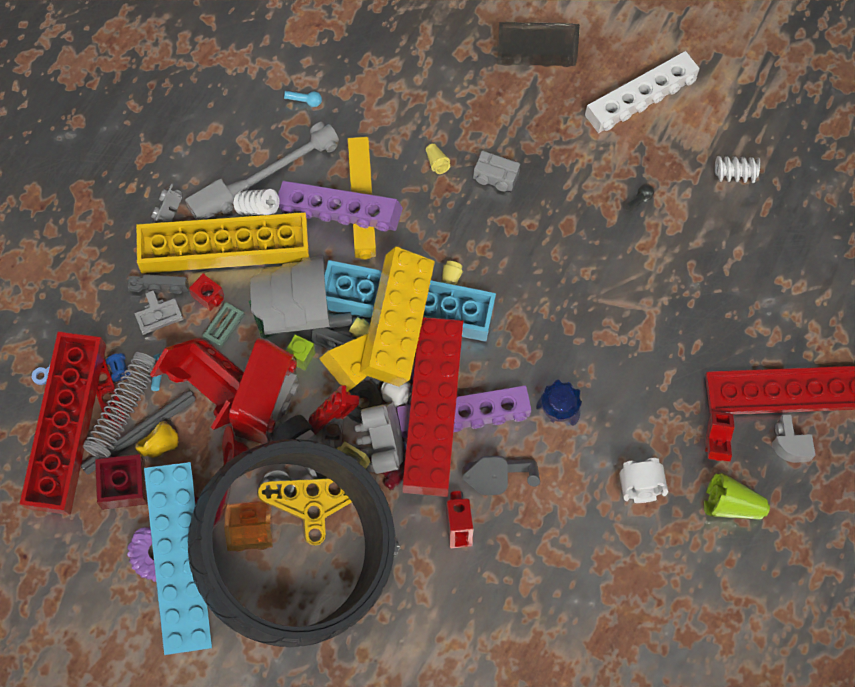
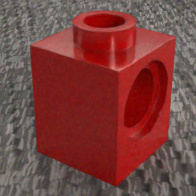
M203 273L189 287L191 297L209 311L214 307H218L224 300L222 287ZM207 291L213 292L210 296H204V293Z

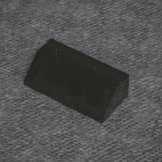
M499 22L497 65L576 66L580 24Z

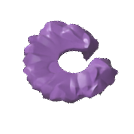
M143 527L134 533L132 542L129 543L127 548L129 550L127 556L130 557L131 568L141 578L152 579L153 582H156L154 560L148 554L149 547L152 545L151 527Z

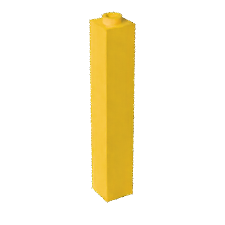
M368 137L348 138L351 192L372 195ZM353 224L355 258L367 260L376 257L374 227L362 228L357 224Z

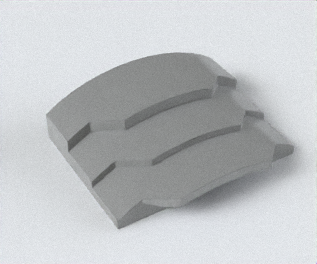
M324 255L304 257L301 262L284 263L282 266L262 268L259 274L250 278L251 311L256 317L263 320L265 335L330 327L329 310L326 300Z

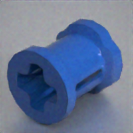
M123 353L113 354L106 359V363L110 365L112 371V381H121V377L125 376L124 372L128 370L124 361L126 357ZM127 372L126 375L131 376V373Z

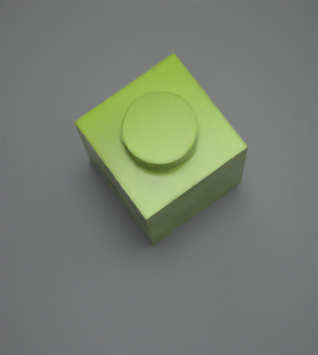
M294 335L286 351L295 356L297 367L306 371L315 355L314 343Z

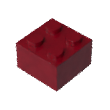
M141 454L95 459L97 504L102 510L147 505L145 461Z

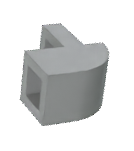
M791 414L782 415L775 424L777 437L772 442L774 451L779 457L788 462H810L816 456L812 434L794 435Z

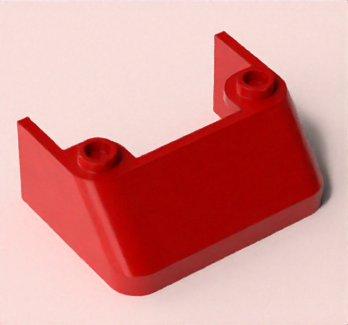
M260 337L257 338L230 409L229 419L235 436L264 444L270 442L268 434L272 433L275 428L276 420H273L272 413L285 377L289 376L290 372L294 373L296 371L297 360H295V356L290 352Z
M201 338L166 347L151 371L150 376L156 377L167 374L168 378L175 383L185 381L191 383L216 405L213 411L216 419L210 427L213 430L231 423L229 419L230 409L244 372L209 342Z

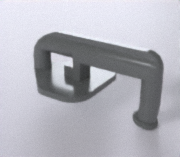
M483 456L475 462L467 463L462 469L463 480L482 495H500L504 493L508 486V473L529 472L528 484L533 487L540 484L538 465L532 459L506 460L502 456Z

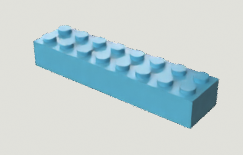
M328 260L325 272L328 310L345 314L351 312V315L371 319L382 271ZM431 280L423 317L463 321L462 337L486 342L496 293Z
M191 462L144 468L164 655L210 649L212 644L208 609L193 580L188 558L189 526L196 506Z

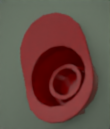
M230 426L225 428L223 434V465L248 450V447L234 440L233 430Z

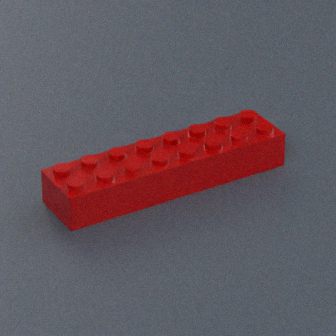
M425 317L422 319L416 349L403 493L448 497L463 321Z
M57 332L19 503L26 509L71 515L84 454L83 445L87 440L106 350V343L101 337Z

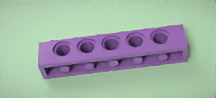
M288 181L282 182L278 193L279 208L284 214L306 212V218L308 219L317 217L325 222L334 220L343 225L352 223L362 228L376 227V229L384 232L388 230L396 231L403 209L398 200L393 198Z
M520 386L457 397L454 432H459L467 427L472 429L482 428L484 424L493 423V425H501L508 420L516 422L526 420L531 414L527 387ZM510 404L512 409L505 410L501 405ZM411 405L397 407L401 434L406 439L408 437ZM482 407H488L491 410V412L488 414H484L480 411V409ZM460 411H467L470 415L468 417H461L458 413Z

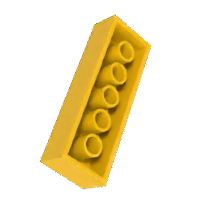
M396 246L386 254L359 371L360 374L398 387L410 380L434 260Z

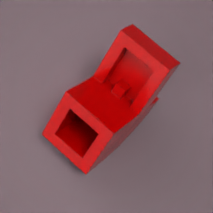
M711 411L705 441V452H708V459L731 461V439L735 428L733 414Z

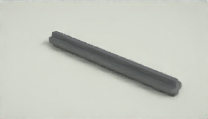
M190 390L186 391L117 439L118 443H111L114 449H108L111 452L109 458L115 457L153 431L161 421L166 422L195 402L196 399ZM93 455L81 464V468L87 475L96 470L95 459L100 458Z

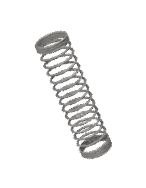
M135 352L133 359H131L132 364L128 365V370L124 372L125 376L121 377L122 382L117 384L118 388L114 389L115 394L111 395L112 400L107 402L108 406L104 407L105 412L100 414L101 418L97 420L98 425H94L95 431L90 432L91 437H88L83 445V448L90 454L100 459L110 457L111 452L108 449L113 450L114 446L94 437L92 433H97L112 443H118L114 437L98 431L96 426L101 427L113 436L121 437L119 432L101 425L99 421L104 420V422L117 430H125L120 424L128 425V422L120 416L131 419L130 414L127 412L134 413L135 411L130 406L138 407L134 400L141 401V397L137 394H145L140 388L148 389L144 382L151 383L150 378L147 377L151 376L137 368L140 367L151 373L157 360L148 354ZM130 366H133V367H134L135 369H137L139 372L134 371V370H130L129 367H130ZM130 372L136 378L127 376L126 373ZM134 373L139 374V375L145 377V378L148 379L149 381H146V380H144V379L138 377V376L135 375ZM123 378H127L133 384L124 382ZM131 379L140 382V383L143 384L145 387H143V386H141V385L135 383V382L132 381ZM124 384L131 391L121 388L119 385ZM128 385H130V386H132V387H134V388L140 390L142 393H140V392H138V391L132 389V388L129 387ZM116 390H120L128 397L117 394ZM126 392H129V393L135 395V396L138 397L139 399L130 396V395L127 394ZM113 396H117L125 403L114 400ZM123 398L128 399L129 401L133 402L134 404H131V403L127 402V401L124 400ZM114 402L118 407L122 408L123 410L110 406L109 403ZM119 404H122V405L128 407V408L131 409V410H128V409L122 407V406L119 405ZM106 408H110L120 416L107 412ZM107 414L116 422L105 419L102 415Z

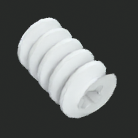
M720 156L716 158L715 174L718 176L719 182H722L724 176H726L727 182H730L733 176L737 183L740 177H743L744 183L747 182L748 177H751L752 183H755L756 178L759 176V157L756 160L753 157H749L747 161L745 157H740L738 161L736 156H733L731 160L728 156H724L723 159Z
M273 189L239 191L234 197L233 204L236 212L244 217L273 215L279 207V196Z

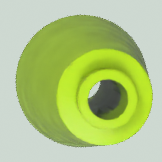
M724 473L715 474L707 487L706 493L710 495L708 501L704 500L706 515L761 520L769 513L770 504H768L767 498Z

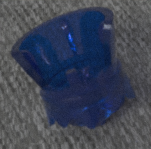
M556 380L552 385L546 386L544 393L536 404V409H543L544 413L553 423L555 421L564 422L569 420V423L574 426L580 418V406L582 404L580 389H575L570 382L562 383L560 380Z

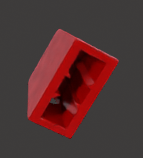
M453 491L450 493V500L447 501L446 505L450 548L472 547L473 522L470 500L463 498L462 491Z

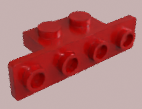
M341 385L309 416L308 422L314 429V435L333 418L344 419L359 405V396L346 392V385Z

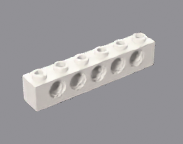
M685 51L587 105L585 116L598 133L604 130L608 131L616 123L628 120L632 114L640 113L650 104L659 103L668 94H675L684 85L694 83L700 68Z

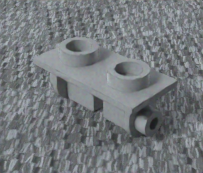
M173 184L167 190H162L159 196L161 204L159 207L156 206L151 215V218H154L152 223L172 222L175 212L169 210V207L177 210L183 198L180 190H171Z

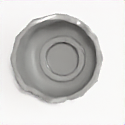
M274 470L265 474L259 486L265 482L293 480L285 471ZM277 485V490H269V486H266V489L262 490V495H266V498L269 499L270 495L278 494L277 499H281L279 494L280 485ZM287 485L284 488V494L287 497H291L294 486Z

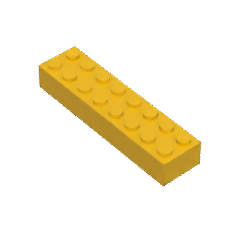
M306 212L136 224L137 264L141 273L301 262L304 257H309Z

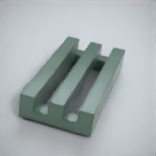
M225 302L202 335L203 338L222 348L245 315L244 311ZM228 309H230V313L222 322L214 336H211L212 332L219 324L223 316L226 314ZM235 313H237V315L234 317V319L232 320L228 328L225 330L221 338L218 340L219 336L222 334V332L224 331L228 323L231 321Z

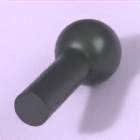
M649 184L640 186L638 194L625 204V209L630 212L643 200H650L654 196V188Z

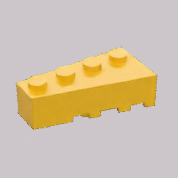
M368 334L331 349L319 358L339 384L346 385V392L367 377L360 374L359 371Z

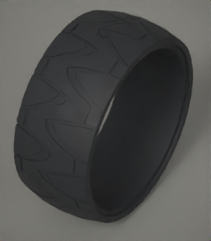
M276 440L260 444L237 455L223 465L205 486L196 503L189 526V565L195 585L204 602L214 615L229 628L246 638L263 644L279 647L308 646L326 641L343 633L348 627H352L361 620L374 606L383 592V587L387 584L392 569L395 552V528L391 510L383 491H381V488L371 474L352 457L334 447L311 440ZM274 464L299 465L327 476L350 498L362 523L365 538V555L362 571L354 590L335 612L309 626H284L254 615L244 608L229 592L216 566L212 534L220 502L237 478L263 466Z

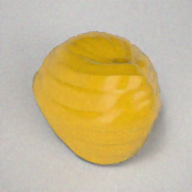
M161 421L147 437L136 444L135 449L142 456L158 457L164 452L178 447V433L170 424Z

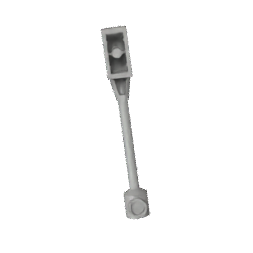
M316 123L310 129L311 141L246 180L243 179L225 185L220 178L186 198L188 210L195 220L216 219L215 214L220 211L223 214L231 212L234 208L232 205L234 197L239 191L248 190L250 186L313 149H317L320 152L325 149L327 152L334 151L339 141L335 130L330 124Z

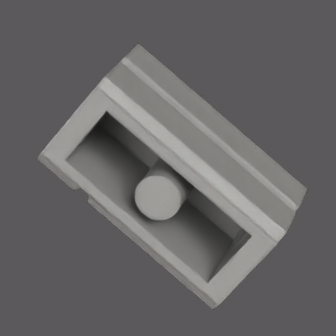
M482 150L474 169L473 179H476L482 185L491 184L500 191L508 190L512 192L520 172L521 163Z

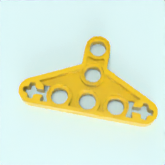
M331 479L272 481L262 483L257 489L259 500L303 520L304 540L313 546L321 544L325 539V518L352 503L347 495H343L344 491L341 488L339 494H330L328 488L333 483ZM309 484H315L318 487V493L314 497L307 494L306 488ZM277 485H280L279 494L281 499H277L278 494L270 495L269 499L266 498V495H262V490H265L266 486H269V490H277ZM287 485H293L296 488V494L292 498L284 494V488ZM311 506L319 509V516L316 519H311L308 516L307 512ZM312 529H317L320 532L321 536L317 542L309 539L308 535Z

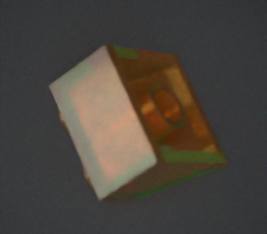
M264 502L227 505L224 525L227 551L242 552L250 549L264 550L273 547L274 535L271 505H267Z

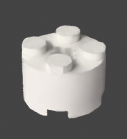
M649 458L645 462L639 463L627 461L623 464L624 468L621 469L619 474L625 501H628L630 498L634 499V503H647L656 501L657 495L662 494L666 496L668 494L664 467L659 463V459Z

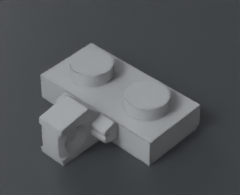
M154 291L145 293L149 305L145 306V310L134 313L143 335L183 320L175 298L163 302V299L157 301Z

